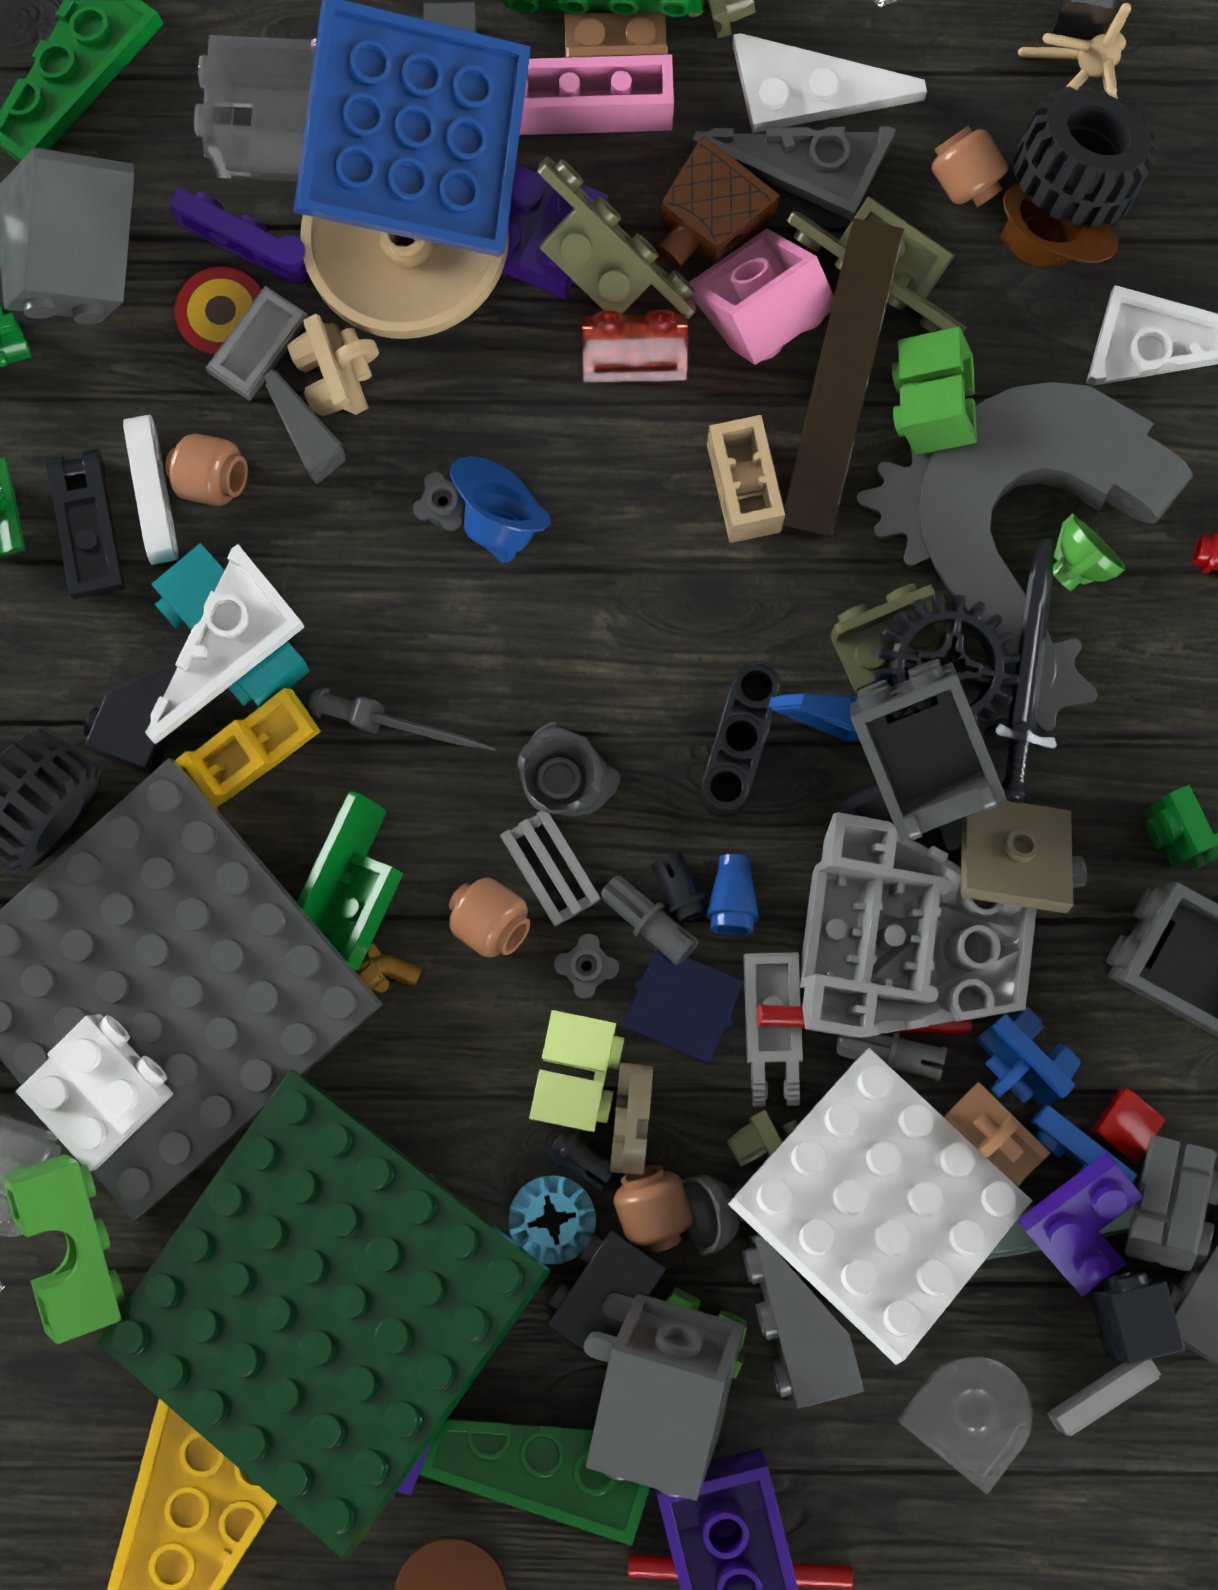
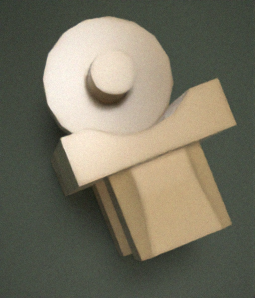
M318 314L304 319L303 323L307 332L294 339L287 347L293 363L299 370L306 373L318 366L321 369L323 379L305 387L304 394L309 408L321 416L335 413L342 409L357 415L369 409L359 382L365 381L372 376L368 363L373 361L379 354L375 341L371 339L359 340L354 328H347L340 332L337 324L322 323L321 317Z

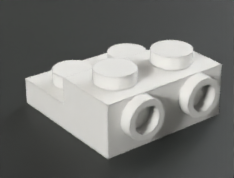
M101 1014L86 1015L47 1053L50 1058L16 1090V1093L82 1165H87L90 1172L97 1170L174 1094L164 1084L167 1076L161 1067L147 1056L140 1057L127 1043L130 1036L126 1029L113 1017L108 1015L103 1017Z

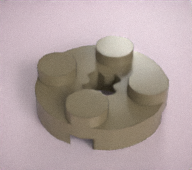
M620 1063L610 1172L644 1174L653 1066Z

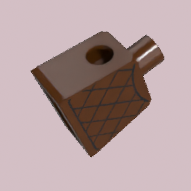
M703 136L661 203L660 222L670 233L656 247V250L666 263L676 269H679L694 251L708 263L714 265L738 249L776 217L780 195L706 136Z

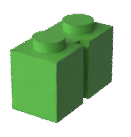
M960 327L898 340L899 361L892 363L894 385L897 392L900 393V405L893 408L894 424L898 436H906L916 455L977 443L975 401L973 397L965 399V396L975 394L973 354Z

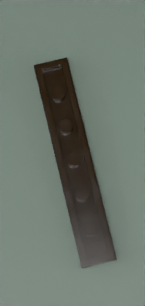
M857 218L852 220L784 508L785 518L782 528L832 539L904 235V228Z

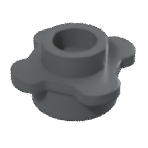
M430 473L424 479L425 491L422 498L413 505L414 515L420 521L429 520L434 525L443 527L446 531H455L462 525V516L465 511L466 502L454 484L445 480L441 473ZM440 498L448 499V504L440 506L438 501Z
M593 934L580 936L578 945L569 953L559 954L554 963L556 972L560 975H566L574 985L575 995L583 999L591 998L595 994L597 986L605 979H614L619 971L617 960L607 957L599 947L600 941L598 937ZM589 961L592 964L590 971H584L581 968L583 962Z

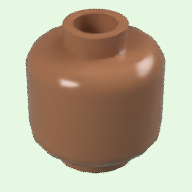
M968 125L934 149L938 157L932 163V172L953 203L963 204L972 199L975 205L979 207L1003 190L998 180L1007 173L1009 164L987 130L978 129L972 132Z
M197 433L182 438L176 445V448H173L168 453L165 463L166 475L170 478L171 487L179 498L215 507L226 505L234 497L239 496L246 485L248 476L247 462L241 456V452L235 443L226 439Z
M486 877L477 880L472 885L465 883L455 891L450 899L449 909L452 912L449 926L452 934L484 957L492 958L500 954H511L520 946L529 931L530 920L527 919L528 909L526 902L495 879Z
M661 1165L645 1166L643 1175L626 1174L621 1179L622 1186L615 1193L614 1205L627 1240L634 1245H649L652 1252L664 1251L678 1245L681 1242L680 1234L691 1225L693 1219V1212L681 1178L671 1171H664Z

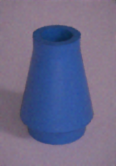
M725 854L719 857V869L706 913V918L711 921L710 930L715 934L731 937L747 936L753 933L754 923L759 921L751 874V858L746 855Z

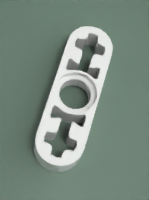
M149 414L124 419V434L147 557L151 565L178 560L177 540L161 450L153 418Z

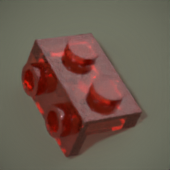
M654 310L646 315H623L616 311H601L594 316H582L584 382L687 380L688 325L686 314H675L669 310Z

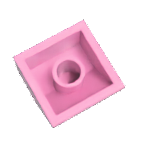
M765 229L689 282L695 290L691 297L729 347L754 365L774 357L781 351L783 345L802 332L817 327L823 321V318L831 313L834 295L817 256L769 229Z

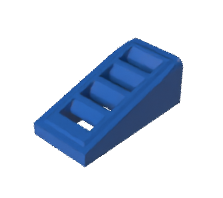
M799 693L780 695L770 699L769 708H772V711L846 742H860L850 718V703L857 701L858 697Z

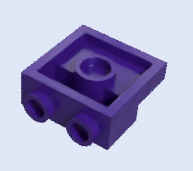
M517 164L515 166L508 220V253L502 273L566 300L572 285L577 284L539 247L540 243L574 208L540 174ZM583 184L579 186L593 201L600 196L608 202V195Z

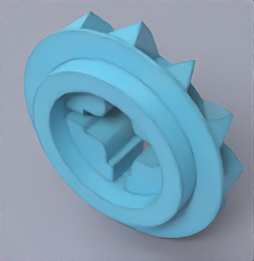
M543 1176L532 1180L520 1189L510 1206L509 1231L513 1241L544 1264H562L577 1257L590 1242L595 1231L596 1214L591 1198L579 1184L565 1177ZM547 1195L550 1196L551 1204H554L557 1212L576 1213V1217L570 1218L568 1222L560 1225L559 1244L554 1243V1238L550 1236L547 1228L538 1229V1226L529 1228L528 1225L529 1222L536 1221V1218L544 1215V1205H546L544 1196Z

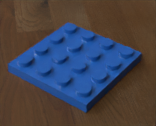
M323 0L319 16L293 213L495 257L502 255L505 251L531 46L346 0Z

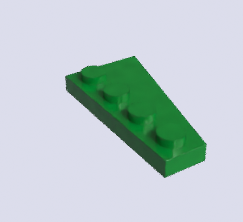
M64 0L56 13L59 21L47 41L40 40L32 54L35 63L25 79L17 80L0 110V149L18 163L34 147L49 150L161 28L164 23L157 11L141 0Z
M446 1420L432 1439L419 1473L420 1476L629 1546H633L650 1489L648 1486L632 1481L615 1480L607 1477L602 1472L586 1468L594 1430Z

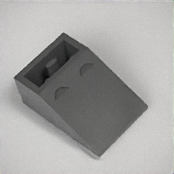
M757 1233L748 1235L750 1247L741 1249L749 1282H752V1284L760 1283L764 1302L755 1304L763 1337H766L767 1341L774 1339L778 1357L769 1359V1364L776 1391L780 1393L781 1398L788 1396L796 1408L799 1409L864 1392L850 1334L761 1235Z

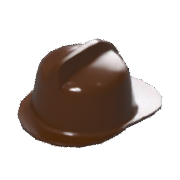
M1014 184L1005 192L1003 205L1008 219L1001 233V240L1022 262L1038 268L1063 265L1070 259L1085 263H1099L1109 260L1117 252L1119 240L1115 230L1109 224L1103 222L1100 227H1090L1083 222L1080 226L1069 224L1067 219L1060 217L1058 220L1050 216V212L1045 208H1038L1031 202V194H1024L1019 184Z

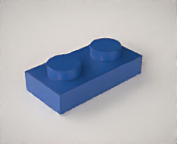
M1049 1105L1038 1107L1026 1123L1037 1133L1035 1138L1050 1152L1051 1156L1059 1160L1064 1154L1081 1167L1076 1174L1108 1152ZM1109 1153L1131 1182H1133L1137 1174Z

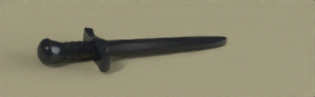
M1050 538L1041 539L1038 542L1031 565L1018 651L1020 661L1017 662L1015 672L1019 676V682L1014 684L1008 727L1003 724L988 725L984 731L987 737L1009 742L1008 762H1006L1007 769L1005 770L1006 777H1004L1001 785L1007 800L1014 803H1025L1030 796L1025 780L1028 768L1027 762L1029 760L1028 755L1030 753L1029 747L1039 750L1056 747L1054 737H1040L1036 735L1035 731L1053 579V545Z

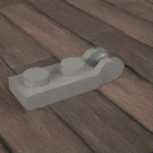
M798 952L744 954L747 1063H751L753 1107L766 1105L768 1084L765 1080V1063L785 1062L783 1096L786 1099L787 1106H799V1062L803 1061L802 1028L759 1027L756 1020L758 1005L801 1006Z

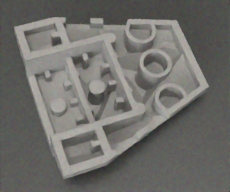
M840 812L834 813L824 839L822 860L815 865L811 880L799 972L800 988L805 989L802 1006L805 1029L853 1038H863L900 1030H910L953 1021L958 1022L1026 1010L1037 909L961 897V866L947 859L948 853L935 846L927 848L910 838L901 841L894 824L889 821Z

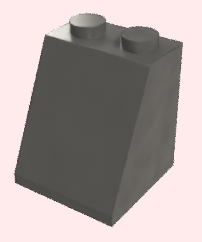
M34 147L0 183V269L4 309L23 311L25 316L36 319L56 315L73 317L74 321L79 324H96L104 321L109 314L123 303L134 185V164Z

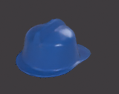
M468 456L457 459L451 465L450 477L466 502L464 517L465 533L477 544L484 546L501 563L511 562L517 551H521L529 544L535 532L543 531L550 526L549 514L537 503L524 483L501 464L486 458Z

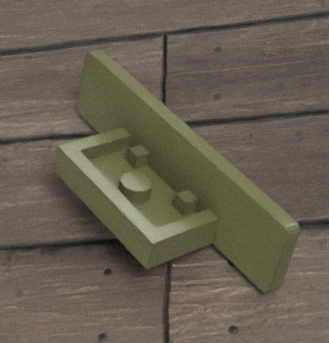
M546 156L539 163L537 172L574 208L540 243L539 248L614 321L651 284L687 319L696 312L695 300L691 297L695 293L692 285L676 270L668 274L655 261L659 256L656 250L641 235L636 233L631 238L617 224L621 217L606 200L599 196L593 201L579 187L584 182L581 176L566 161L561 159L556 164L550 157Z
M867 197L854 218L904 228V235L887 303L901 311L906 304L923 315L919 324L930 333L958 326L962 333H964L967 328L965 325L926 299L955 254L872 197ZM792 212L786 221L797 228L793 237L817 253L822 246L839 257L835 266L841 270L852 222L839 239L801 212Z

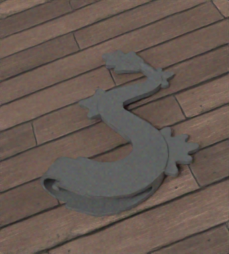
M1047 382L1012 387L976 405L977 443L919 455L914 453L910 445L912 455L910 467H902L891 462H881L878 465L877 474L884 481L883 485L859 492L856 501L857 505L861 508L876 512L881 516V520L874 526L873 533L876 538L886 539L898 535L906 536L907 546L903 561L907 567H915L930 559L931 564L949 592L954 597L958 594L965 596L966 604L964 610L968 614L975 603L981 601L985 603L986 607L979 620L985 623L996 614L1002 617L1003 621L992 631L996 637L1008 632L1013 633L1014 640L1001 646L1003 655L1012 652L1018 653L1026 595L997 552L990 531L991 513L1001 497L1018 486L1044 484L1063 489L1097 511H1100L1105 502L1136 520L1154 524L1158 522L1191 480L1192 471L1187 463L1176 453L1147 435L1154 425L1150 420L1091 386ZM1048 630L1036 720L1038 727L1045 733L1052 732L1055 728L1058 711L1067 706L1091 704L1098 696L1096 688L1079 674L1075 667V658L1081 651L1082 643L1078 639L1052 643ZM1017 662L1004 665V672L1015 673ZM960 681L969 704L979 696L986 682ZM1001 683L1000 689L1012 696L1014 685ZM932 698L922 700V702L930 706ZM992 700L990 703L999 714V718L996 721L1009 720L1011 703L1004 705ZM908 709L906 713L899 718L912 714L913 712ZM980 712L977 714L980 721H989ZM890 713L887 722L889 723L899 718H894ZM962 818L938 827L945 848L948 851H956L961 845Z

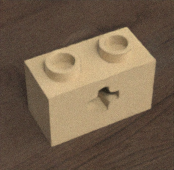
M757 415L710 425L707 449L729 543L780 533L785 512L762 416Z

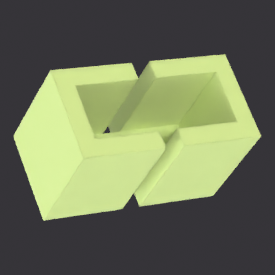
M555 1010L551 1011L542 1054L543 1061L593 1071L595 1075L594 1080H588L539 1069L529 1117L530 1120L592 1133L595 1132L596 1122L607 1124L614 1091L603 1089L607 1068L618 1070L624 1043L623 1037L614 1036L616 1023Z

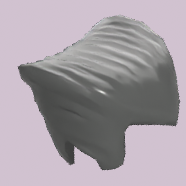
M555 721L539 728L519 754L517 766L526 797L533 808L547 813L564 816L591 814L601 808L616 793L620 783L619 771L604 761L586 737L565 730Z

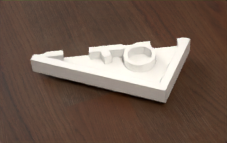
M742 33L733 35L732 46L752 133L766 131V128H783L924 101L927 94L924 79Z
M1115 285L1109 297L1086 384L1094 386L1218 364V314Z
M238 544L231 549L227 557L229 563L215 592H210L204 604V614L199 623L194 625L176 661L177 669L164 696H159L151 713V723L145 733L155 744L304 628L301 620Z

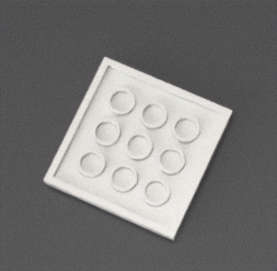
M868 1048L734 1196L728 1205L897 1365L907 1358L1030 1205L1032 1200L990 1160L985 1158L974 1145L876 1053Z

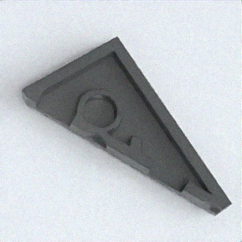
M881 126L878 132H845V127H827L819 131L808 127L766 128V133L734 134V128H714L707 132L696 131L692 139V148L694 149L699 140L706 136L760 180L852 221L894 139L896 129L889 126Z

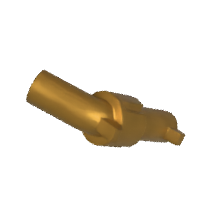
M372 943L359 970L355 972L371 991L375 989L377 992H385L389 987L386 976L415 987L422 967L393 955L381 954L374 943Z

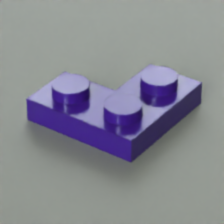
M1106 1152L1021 1216L1018 1221L1026 1233L1083 1297L1101 1284L1107 1277L1113 1275L1126 1265L1121 1255L1100 1230L1144 1197L1109 1153Z

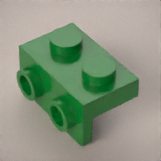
M1190 784L1169 793L1145 810L1149 818L1145 820L1147 834L1157 849L1163 848L1172 868L1188 861L1192 870L1218 859V833L1213 834Z

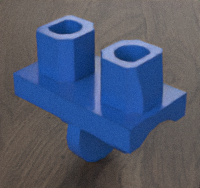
M1026 1007V1010L1016 1011L1010 1016L1004 1014L987 1027L975 1041L991 1056L985 1065L999 1078L989 1089L996 1098H999L1010 1089L1022 1103L1032 1098L1040 1107L1050 1106L1059 1098L1067 1096L1076 1086L1071 1081V1078L1080 1065V1059L1067 1046L1057 1044L1045 1054L1032 1041L1044 1027L1042 1021L1029 1007Z

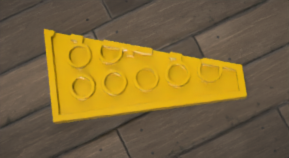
M161 1399L158 1401L107 1590H222L277 1504V1501Z

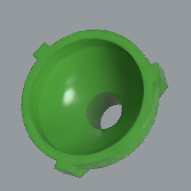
M1071 514L1063 522L1054 554L1057 562L1053 565V575L1064 587L1072 591L1080 583L1084 585L1093 581L1105 582L1118 577L1125 570V564L1109 545L1076 515Z

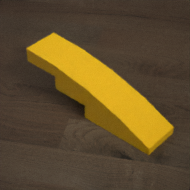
M283 688L244 720H234L196 751H186L176 761L217 808L278 765L320 733L321 730L294 691Z

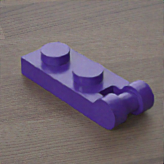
M178 188L168 204L177 225L289 283L300 284L309 277L303 260L305 257V247L298 237L285 235L278 239L269 234L267 227L257 219L244 214L241 218H238L224 211L223 205L218 200L204 192L198 191L196 195H193Z

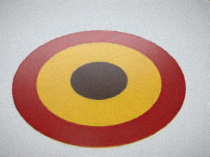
M212 267L198 272L183 285L175 302V321L181 335L196 349L216 354L262 289L251 276L235 268Z

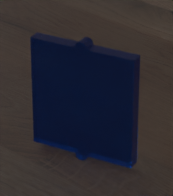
M656 947L643 980L635 982V988L638 991L623 1027L709 1064L724 1028H730L732 1025V1020L729 1016L744 981L691 958H687L679 966H675Z

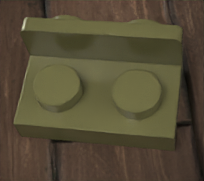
M909 584L889 593L886 596L888 602L870 610L867 604H861L838 616L839 623L834 625L830 638L855 693L864 687L883 681L875 680L873 673L879 669L889 668L890 661L879 660L874 657V653L878 648L892 650L894 645L881 637L882 631L885 628H890L901 634L903 630L897 625L894 616L899 611H903L913 621L916 620L912 611V603L918 599L925 603L929 613L932 612V597L936 595L932 585L917 590L915 584ZM943 623L931 624L919 630L911 639L907 651L917 653L920 651L934 652L940 643L941 636L945 632ZM904 667V672L909 671L911 668Z

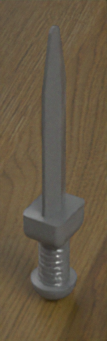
M318 688L308 698L309 711L319 719L321 714L349 721V723L362 731L373 734L378 732L379 726L382 724L456 745L495 751L493 747L456 733L383 714L385 708L381 703L366 697H357L355 700H350L329 694V688Z

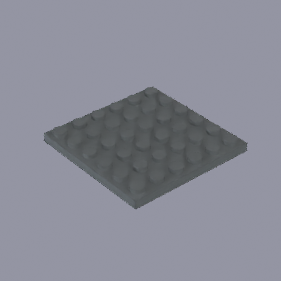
M168 758L0 909V1060L17 1081L23 1085L50 1058L47 1053L86 1015L101 1014L103 1017L108 1015L117 1020L130 1036V1039L127 1041L130 1047L140 1057L147 1056L151 1058L167 1076L164 1084L174 1094L97 1170L92 1171L133 1222L141 1220L254 1120L290 1070H295L299 1074L304 1075L383 1005L174 759Z

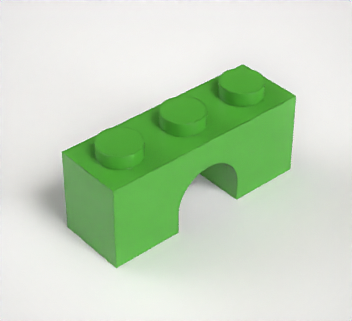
M64 1154L1 1175L16 1229L27 1238L45 1231H62L67 1241V1252L62 1264L52 1273L31 1280L45 1333L56 1344H60L122 1321L117 1303L125 1300L124 1291L115 1269L108 1271L103 1251L110 1249V1240L101 1217L95 1219L93 1217L89 1198L96 1196V1190L87 1165L79 1166L77 1160Z

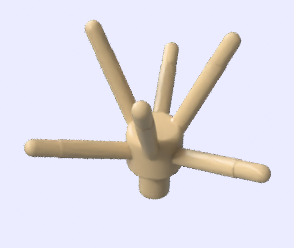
M1129 3L1122 4L1106 34L1097 35L1088 41L1046 33L1043 36V42L1058 47H1021L1018 50V55L1022 58L1078 59L1081 71L1066 87L1070 86L1078 90L1089 77H1102L1104 90L1109 96L1118 99L1114 66L1119 63L1121 51L1126 45L1125 37L1119 32L1131 11V5Z

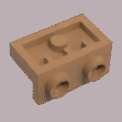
M637 12L631 16H622L615 13L564 14L566 58L668 55L666 17L661 12Z

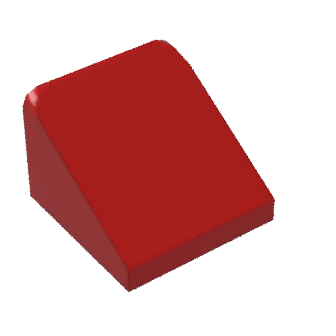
M1124 1087L1117 1090L1089 1133L1136 1165L1147 1149L1150 1137L1157 1134L1165 1119L1138 1095Z

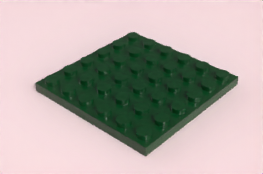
M290 1070L120 1309L122 1321L109 1325L97 1344L340 1558L350 1557L551 1270L303 1074Z

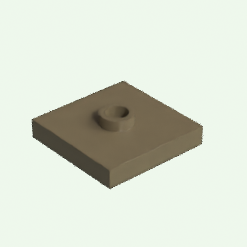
M1006 800L998 803L997 808L987 811L983 809L963 817L961 831V897L1068 913L1073 906L1071 810L1027 803H1014Z

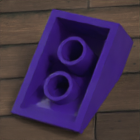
M761 1448L711 1460L697 1501L684 1497H670L656 1489L680 1590H798L768 1465Z

